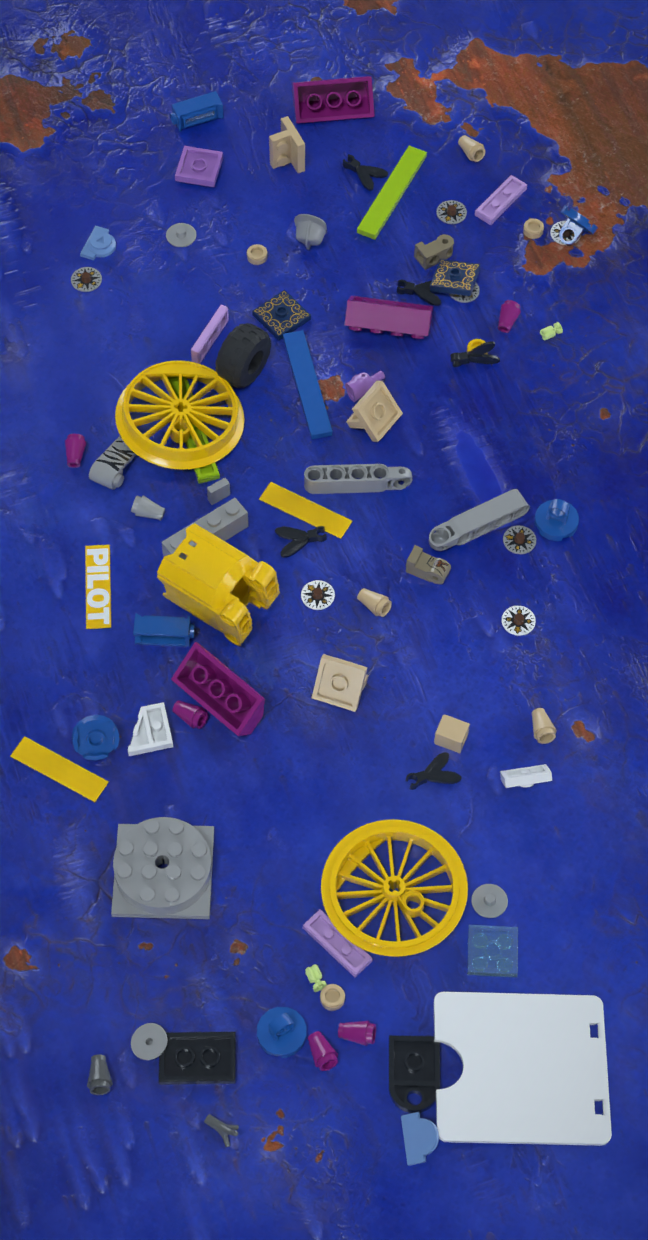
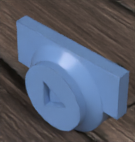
M95 225L80 256L95 260L96 257L111 255L116 249V242L114 237L109 234V229Z
M419 1112L402 1115L401 1121L407 1165L425 1163L426 1155L432 1153L438 1145V1129L432 1121L420 1118Z

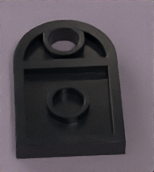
M389 1035V1095L391 1100L399 1109L408 1113H421L430 1109L436 1102V1089H440V1042H434V1036ZM415 1093L421 1097L422 1101L418 1105H411L407 1101V1097Z

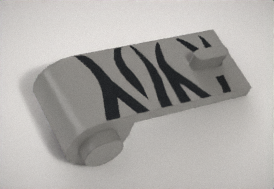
M121 436L93 463L89 472L90 480L112 490L122 485L124 481L123 469L136 456L124 443Z

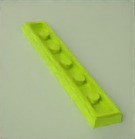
M408 146L357 228L358 234L376 240L426 159L427 152Z
M167 377L179 399V377ZM182 377V399H184L190 387L187 377ZM192 424L202 445L208 444L207 436ZM190 435V438L185 442L187 449L197 447ZM216 463L194 469L199 484L220 479Z

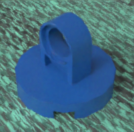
M566 205L560 211L568 219L559 233V238L565 245L574 244L584 230L594 235L598 229L595 224L591 227L586 217L572 208L569 210V207ZM566 230L574 232V238L571 241L563 239V233Z
M554 499L546 501L539 506L536 511L534 524L539 529L541 536L548 540L562 541L563 538L574 535L578 528L579 516L577 510L570 503Z
M92 715L80 720L73 728L71 736L74 750L88 760H100L108 757V753L118 747L120 739L115 723L102 715Z
M276 1007L268 1010L260 1018L257 1025V1039L260 1047L267 1054L287 1058L295 1055L303 1048L307 1026L303 1017L296 1010L289 1007Z

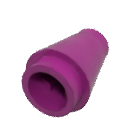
M506 300L501 305L498 330L501 332H510V329L520 315V305L517 302Z
M69 434L65 440L67 465L69 467H80L86 447L83 435Z
M180 700L174 704L172 709L173 713L191 728H202L208 719V713L203 707Z
M370 1021L340 1023L338 1038L365 1046L374 1044L376 1024L370 1023Z
M320 1031L310 1034L307 1039L315 1066L319 1067L321 1071H327L335 1067L338 1063V1053Z

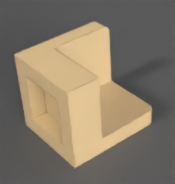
M443 715L435 733L434 744L461 753L469 733L470 724L448 715Z

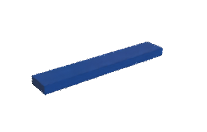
M304 331L283 334V341L311 440L332 436V428Z

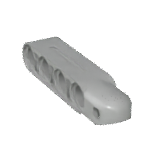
M384 464L314 465L306 468L304 472V487L310 494L383 492L385 490H402L412 482V472L407 467H387ZM404 481V484L400 485L398 482Z
M518 489L510 490L434 527L429 534V545L436 551H444L455 545H463L524 516L529 511L530 506Z

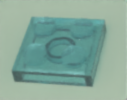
M469 925L467 975L517 977L518 927Z

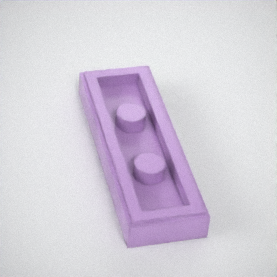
M510 175L475 210V216L492 225L527 189V184Z
M220 305L192 347V362L201 363L229 321L228 307Z
M321 909L303 925V929L355 978L373 961V958L368 953L343 937Z

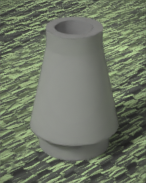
M137 495L131 512L136 513L135 516L161 521L165 508L144 495L142 497Z

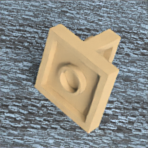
M289 117L281 118V132L269 136L270 165L275 169L292 163L297 173L304 172L305 143Z
M376 381L352 408L354 413L346 422L350 428L365 429L372 442H379L403 413L384 382Z
M323 654L312 699L356 712L361 692L367 684L369 675H366L368 667Z

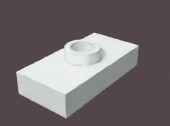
M546 764L500 771L501 781L505 788L515 786L531 787L535 783L552 781V773Z

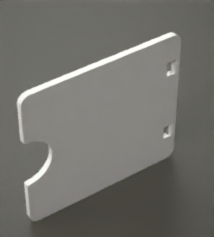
M440 992L435 996L434 1042L444 1043L452 1047L459 1054L463 1064L462 1075L454 1085L445 1089H436V1125L440 1140L455 1143L595 1146L606 1145L610 1141L612 1132L603 1002L599 997L593 995ZM597 1024L598 1038H590V1025ZM594 1101L603 1102V1115L595 1114Z

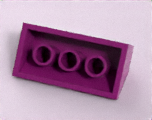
M372 76L292 82L296 123L374 117Z
M351 295L347 301L345 325L349 326L351 330L361 331L362 328H369L370 332L382 333L384 330L391 331V335L403 336V333L412 334V338L424 339V336L429 335L433 306Z
M195 642L171 680L237 736L251 734L263 717L265 698L203 646Z

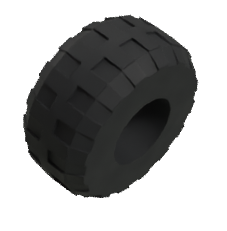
M251 323L236 326L228 334L218 352L215 363L218 376L236 388L247 387L254 382L262 372L270 355L271 340L268 333Z

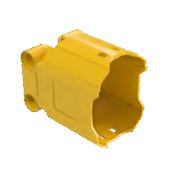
M195 523L186 529V538L180 543L175 552L164 556L157 571V578L164 584L166 593L162 594L165 598L216 630L224 633V636L237 646H241L252 631V619L247 609L248 603H252L259 609L260 607L268 609L280 594L276 571L273 567L263 561L258 563L242 551ZM193 541L197 545L193 547L189 543ZM181 553L187 556L185 560L179 557Z

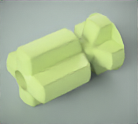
M559 322L540 330L543 340L556 336V333H563Z
M313 964L305 969L310 983H315L313 985L314 992L321 991L327 984L325 981H320L322 974L318 965Z

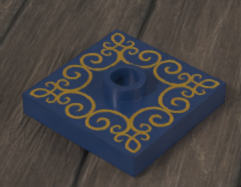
M440 259L430 284V291L471 296L480 272V264Z
M285 289L252 310V315L278 341L283 338V334L293 332L311 320V314Z

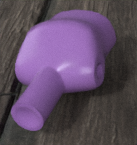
M379 371L371 377L367 373L353 376L345 384L350 399L356 402L362 398L376 381L384 379L385 375L382 371Z

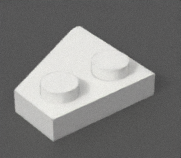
M164 702L141 707L138 722L134 727L133 738L128 746L129 756L172 748L173 741Z

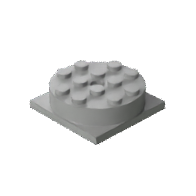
M170 817L152 818L139 824H118L117 847L113 859L112 917L210 919L214 826H192L185 821ZM163 860L168 865L163 869L158 868L160 864H163Z

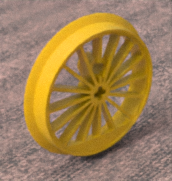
M167 361L146 368L123 390L115 410L116 426L124 443L142 459L170 469H195L219 461L237 445L244 428L243 408L230 384L218 376V373L213 369L190 361ZM167 377H179V399ZM182 377H187L188 379H193L184 399H182ZM162 380L169 395L153 382ZM198 381L206 384L204 388L190 398ZM147 386L160 398L144 393L141 390ZM212 389L219 393L218 395L199 400ZM135 397L155 405L131 404ZM224 400L228 407L207 406ZM129 412L154 414L132 420ZM206 414L231 415V421L228 423ZM161 420L144 434L137 429L138 426ZM171 422L160 444L149 439ZM202 422L225 429V431L218 436ZM192 424L213 441L202 445ZM191 435L197 447L184 449L183 443L187 442ZM169 437L174 442L179 443L178 449L165 446Z
M392 819L363 825L346 835L334 847L323 869L321 894L323 905L330 921L348 941L374 954L400 957L418 954L436 946L455 929L465 910L468 883L460 857L441 835L415 822ZM392 840L408 842L397 876H394ZM385 841H387L390 877H388L374 851ZM415 844L427 850L425 855L402 879L401 876L412 845ZM369 855H371L383 879L362 863ZM431 855L442 864L441 867L407 882ZM358 867L377 883L352 876L351 874ZM443 872L447 873L451 885L414 887ZM345 881L374 889L338 892ZM451 892L452 901L449 906L426 899L422 894ZM375 897L345 912L342 911L338 899ZM409 901L419 903L420 906L416 909H411L407 904ZM381 902L358 928L347 919ZM388 903L377 937L374 938L363 933L362 931ZM393 905L396 941L380 940L391 906ZM397 905L416 937L415 939L400 940ZM424 905L447 913L438 924L423 912ZM421 917L433 929L421 936L412 918Z

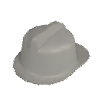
M309 214L295 216L296 239L305 244L307 250L311 246L320 245L324 235L327 234L326 223L322 219Z

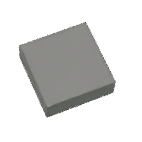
M226 478L207 487L208 501L211 505L230 496V483Z

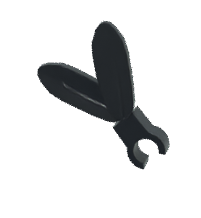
M348 154V161L350 162L343 159V167L357 173L359 180L367 190H373L374 187L371 177L385 178L388 176V172L382 168L360 166L361 163L353 155Z
M398 280V294L413 295L414 292L418 297L431 305H441L439 297L432 293L433 291H430L432 281L415 285V283L405 280Z
M485 342L469 352L452 353L450 356L453 367H459L470 362L481 364L499 363V357L485 354L495 347V342Z
M285 526L276 528L275 533L279 537L292 540L282 549L281 557L286 558L294 555L308 542L326 541V534L318 535V533L325 532V527L318 526L307 532Z
M443 752L437 755L425 771L409 773L405 781L408 782L410 779L416 781V783H411L410 790H414L418 786L427 783V780L443 784L460 782L462 778L456 772L442 771L448 763L449 753Z

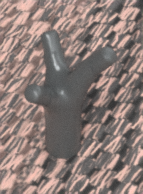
M211 1114L206 1117L204 1123L215 1129L223 1138L225 1147H229L228 1135L238 1136V1131L235 1130H238L239 1126L225 1124Z

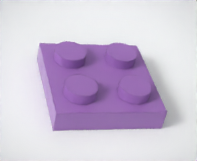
M184 146L176 170L175 181L215 187L223 160V152Z

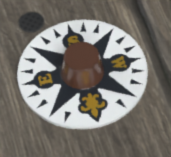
M566 221L557 222L550 231L552 239L561 245L565 244L561 242L559 233ZM566 230L563 233L565 241H571L574 238L572 230Z
M320 580L307 583L301 592L303 603L314 610H322L329 607L335 598L332 586Z
M512 606L502 615V625L510 634L517 636L526 635L535 627V616L526 607Z

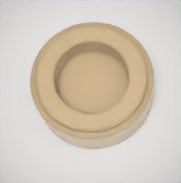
M529 219L524 223L523 233L526 237L537 239L543 235L544 224L542 221Z
M259 244L250 246L247 250L248 261L253 265L265 263L267 260V249Z
M336 984L326 985L320 993L322 1006L330 1011L340 1009L345 1002L344 990Z

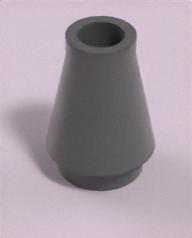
M101 1054L91 1057L87 1087L93 1095L107 1094L110 1092V1087L113 1083L106 1063V1056Z

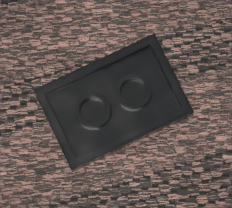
M236 1032L166 1033L168 1038L167 1046L159 1056V1085L235 1084Z

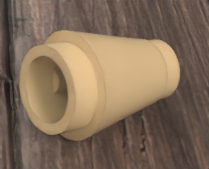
M466 135L460 137L458 145L469 160L478 162L485 156L486 151L483 144Z
M363 588L357 596V599L375 616L384 617L391 609L392 602L385 595Z
M537 708L533 710L534 738L541 744L552 742L556 737V729L545 709Z

